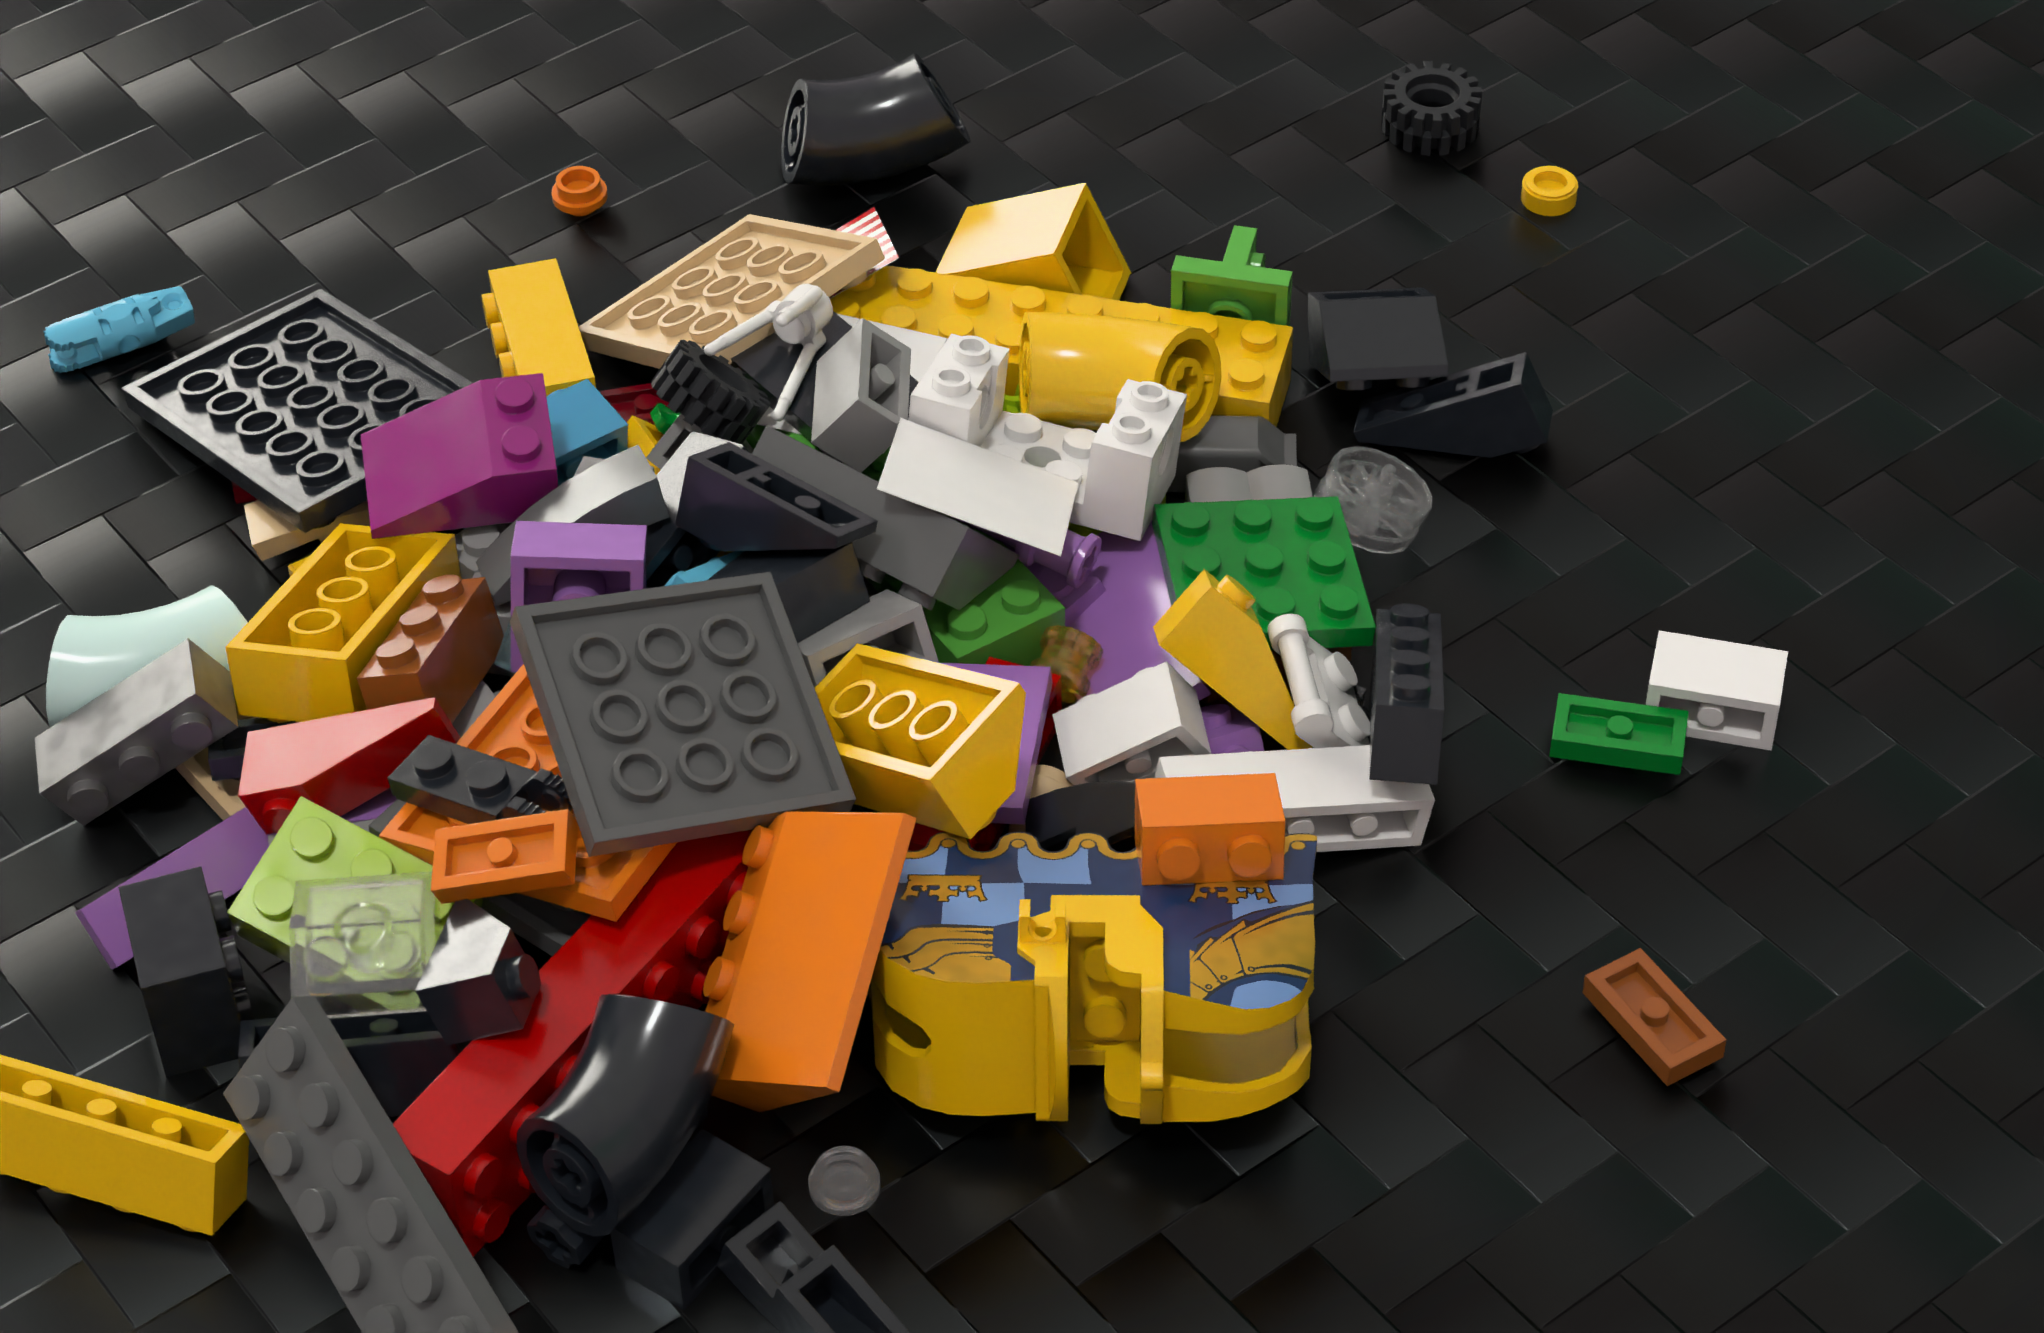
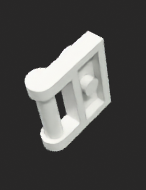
M1285 614L1272 620L1267 627L1271 647L1282 658L1295 705L1291 711V719L1297 736L1314 748L1370 745L1368 736H1370V721L1358 705L1353 688L1357 685V676L1347 658L1340 652L1331 653L1309 637L1305 620L1301 616Z

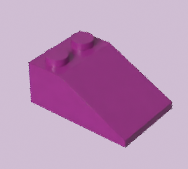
M543 373L479 380L361 434L372 539L511 523L529 507L558 487L557 467Z

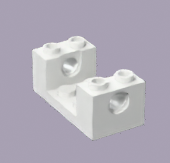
M951 333L911 393L908 420L1078 482L1069 520L1070 523L1141 541L1152 520L1154 504H1161L1175 477L1187 394L1169 390L1156 382H1138L1127 379L1117 396L1115 414L1109 424L1102 423L1097 433L1085 428H1068L1042 421L1031 414L1003 411L1010 348L990 344L978 336H959Z

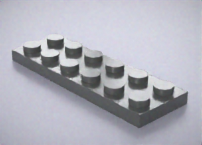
M315 996L292 997L223 1094L361 1332L519 1333Z

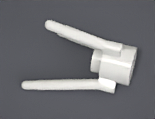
M801 284L794 288L782 301H773L764 311L704 347V352L707 356H713L769 323H773L776 334L783 341L790 344L802 343L803 349L772 415L775 421H782L795 398L815 353L826 343V337L822 329L830 322L833 316V306L830 298L818 286Z

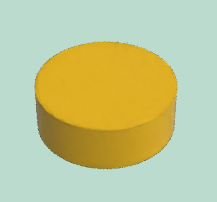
M1557 166L1534 168L1523 177L1521 189L1522 204L1531 212L1543 216L1565 214L1576 205L1578 181L1572 173Z

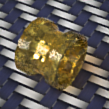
M1057 625L1046 628L1039 644L1043 651L1041 657L1033 660L1030 666L1051 667V673L1061 675L1062 702L1077 703L1078 700L1087 696L1091 684L1087 677L1090 670L1098 667L1104 651L1093 637L1072 627Z

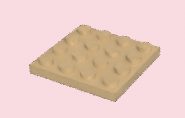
M749 214L580 325L579 330L586 350L660 369L680 340L696 342L702 348V346H706L718 339L719 336L764 311L773 301H782L794 288L801 284L818 286L830 297L839 290L848 289L863 282L867 278V271L883 261L885 256L877 238ZM773 323L765 325L730 347L721 350L715 356L719 357L721 355L729 360V365L732 364L731 358L775 332Z

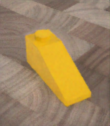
M1204 569L1153 626L1159 645L1287 750L1312 748L1310 744L1302 740L1295 733L1291 719V711L1295 706L1253 608H1251L1256 599L1231 576L1225 575L1219 581Z

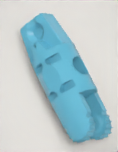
M181 286L136 294L85 311L45 327L44 336L46 345L50 347V354L48 355L51 369H54V372L67 373L68 371H74V369H80L154 344L194 324L195 318L192 304Z

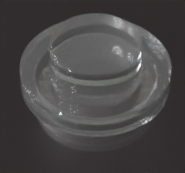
M838 1146L827 1150L818 1158L810 1171L808 1185L810 1197L817 1207L832 1215L849 1216L866 1210L876 1201L881 1189V1180L877 1166L866 1153L855 1147Z

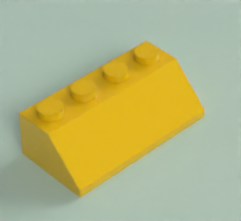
M857 643L815 687L816 694L856 797L854 804L882 813H906L917 818L915 823L971 839L978 831L993 821L997 810L1015 791L1026 692L1020 683Z

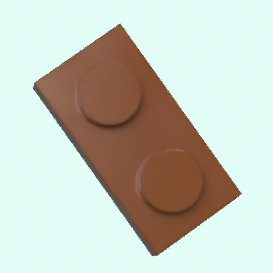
M1641 948L1585 975L1582 993L1666 1086L1724 1057L1727 1041L1725 1037Z

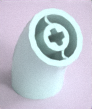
M213 585L176 602L141 612L110 616L67 615L58 628L48 665L46 711L49 727L51 728L188 638L230 671L225 647L248 623L235 604L220 589Z

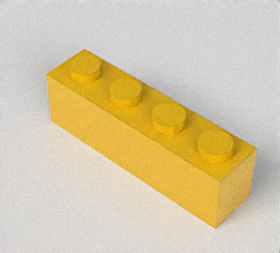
M557 259L488 270L491 293L481 294L487 328H490L494 352L496 358H499L502 377L543 373L546 397L556 390L566 389L585 379H588L596 388L595 376Z
M0 1055V1175H9L46 1186L54 1192L73 1194L110 1205L122 1212L137 1213L177 1225L186 1231L201 1232L211 1236L247 1199L249 1137L241 1124Z

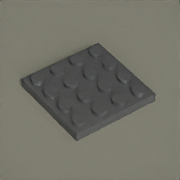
M771 572L530 604L514 608L510 624L589 857L753 830L757 825L768 827L776 816L787 811L850 812L856 797Z

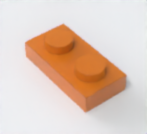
M565 809L436 829L431 892L441 904H446L464 899L472 900L575 884L578 823L571 812Z

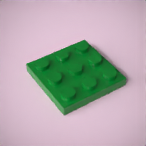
M1338 496L1154 504L1152 527L1171 606L1205 569L1219 581L1225 575L1231 576L1254 596L1256 601L1251 608H1253L1271 651L1274 650L1271 647L1267 627L1272 620L1285 614L1301 616L1305 620L1309 637L1324 648L1373 645L1376 626Z

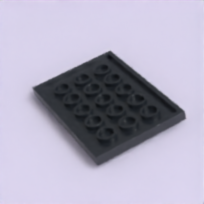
M319 289L122 387L128 408L301 531L307 533L312 529L322 528L331 524L337 516L367 501L361 434L472 384V382L334 296Z

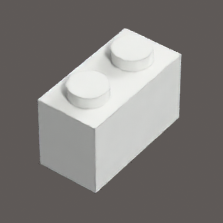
M1659 631L1646 705L1687 710V737L1772 751L1788 651Z
M1167 661L1155 667L1145 668L1137 672L1132 678L1097 694L1087 695L1077 701L1076 704L1052 714L1065 776L1073 785L1115 781L1135 783V779L1155 777L1159 757L1211 754L1197 692Z

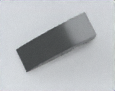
M633 446L606 458L565 481L529 507L495 539L479 557L476 564L481 577H486L496 606L511 601V550L516 521L648 526L669 518L658 478L640 446Z

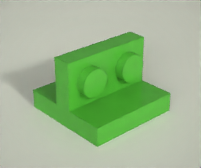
M1234 225L1223 262L1176 255L1171 269V308L1290 326L1293 271L1265 268V254L1256 252L1257 228Z

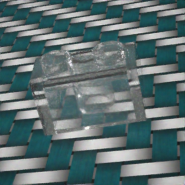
M432 871L296 881L289 926L291 998L315 996L328 1018L426 1011L415 990L441 934L440 902L431 892Z

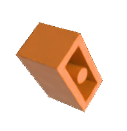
M1276 774L1135 779V843L1142 886L1283 879L1285 816Z

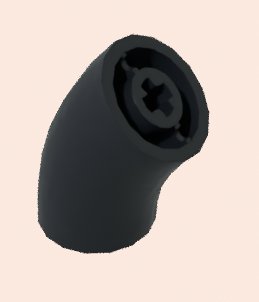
M914 53L896 64L861 76L831 80L803 78L797 80L789 97L783 124L781 143L782 173L787 184L824 186L879 180L915 170L944 158L971 143V140L961 117L947 93L918 54Z
M602 994L599 997L591 1027L571 1070L553 1094L523 1122L517 1131V1153L523 1172L537 1196L555 1216L574 1230L596 1237L609 1235L640 1206L668 1172L692 1136L711 1098L723 1067L734 1027L732 1022L708 1012L659 1000L618 994Z

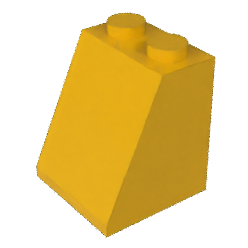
M1081 183L967 207L935 273L976 277L987 281L1020 286H1035L1040 289L1080 295L1088 294L1100 298L1120 300L1131 271L1087 184Z

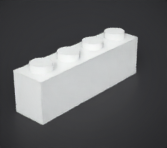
M1370 745L1159 757L1154 777L1275 773L1285 816V836L1295 833L1317 836V852L1421 846L1435 802L1429 784L1369 780Z

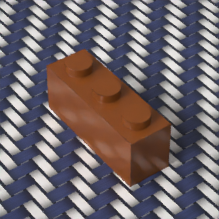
M449 574L431 579L423 586L415 600L400 617L398 623L384 642L376 649L375 654L357 677L367 710L435 697L453 724L507 644L486 577L460 579L457 575Z

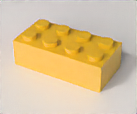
M340 523L225 647L238 715L267 718L273 722L285 723L290 721L304 722L367 710L357 677L375 654L376 649L384 642L398 623L400 617L406 612L428 581L449 574L457 575L461 579L455 534L427 532L372 539L370 526Z

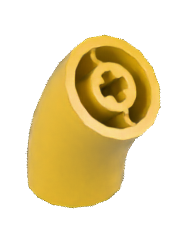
M1024 312L1019 347L1020 413L1031 414L1042 421L1068 428L1098 430L1102 423L1109 424L1115 414L1117 396L1127 379L1138 382H1156L1169 390L1187 394L1180 442H1185L1196 436L1209 421L1218 400L1222 374L1218 348L1214 339L1204 329L1122 317Z

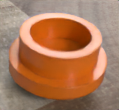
M573 166L561 171L556 177V183L551 192L554 206L560 211L573 216H586L602 207L608 198L605 182L600 178L599 173L595 169L587 166Z

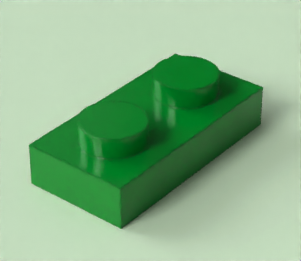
M1558 693L1549 757L1680 775L1688 711Z

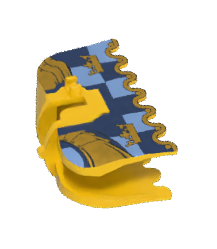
M940 832L931 836L926 846L921 850L907 851L868 989L872 1007L876 1068L892 1091L921 1108L950 1115L993 1116L1036 1113V1121H1068L1070 1065H1105L1104 1099L1108 1108L1120 1116L1140 1118V1124L1213 1122L1244 1116L1266 1109L1286 1099L1298 1091L1310 1077L1312 1046L1309 1030L1308 1000L1314 990L1315 929L1313 871L1317 852V836L1309 833H1295L1285 836L1284 878L1280 880L1142 886L1136 847L1128 852L1115 851L1110 847L1107 838L1098 833H1078L1069 838L1064 849L1055 852L1042 849L1037 837L1025 832L1005 834L1000 837L995 848L989 851H977L971 848L968 838L952 833Z

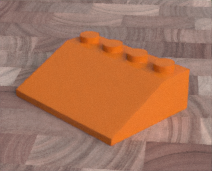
M787 811L776 816L768 827L757 825L752 830L743 851L742 861L744 865L748 866L742 890H738L732 896L723 919V929L729 931L722 957H717L710 966L703 988L704 996L709 998L705 1012L725 1018L734 1024L725 1061L712 1096L760 1113L840 1092L916 817L906 813Z

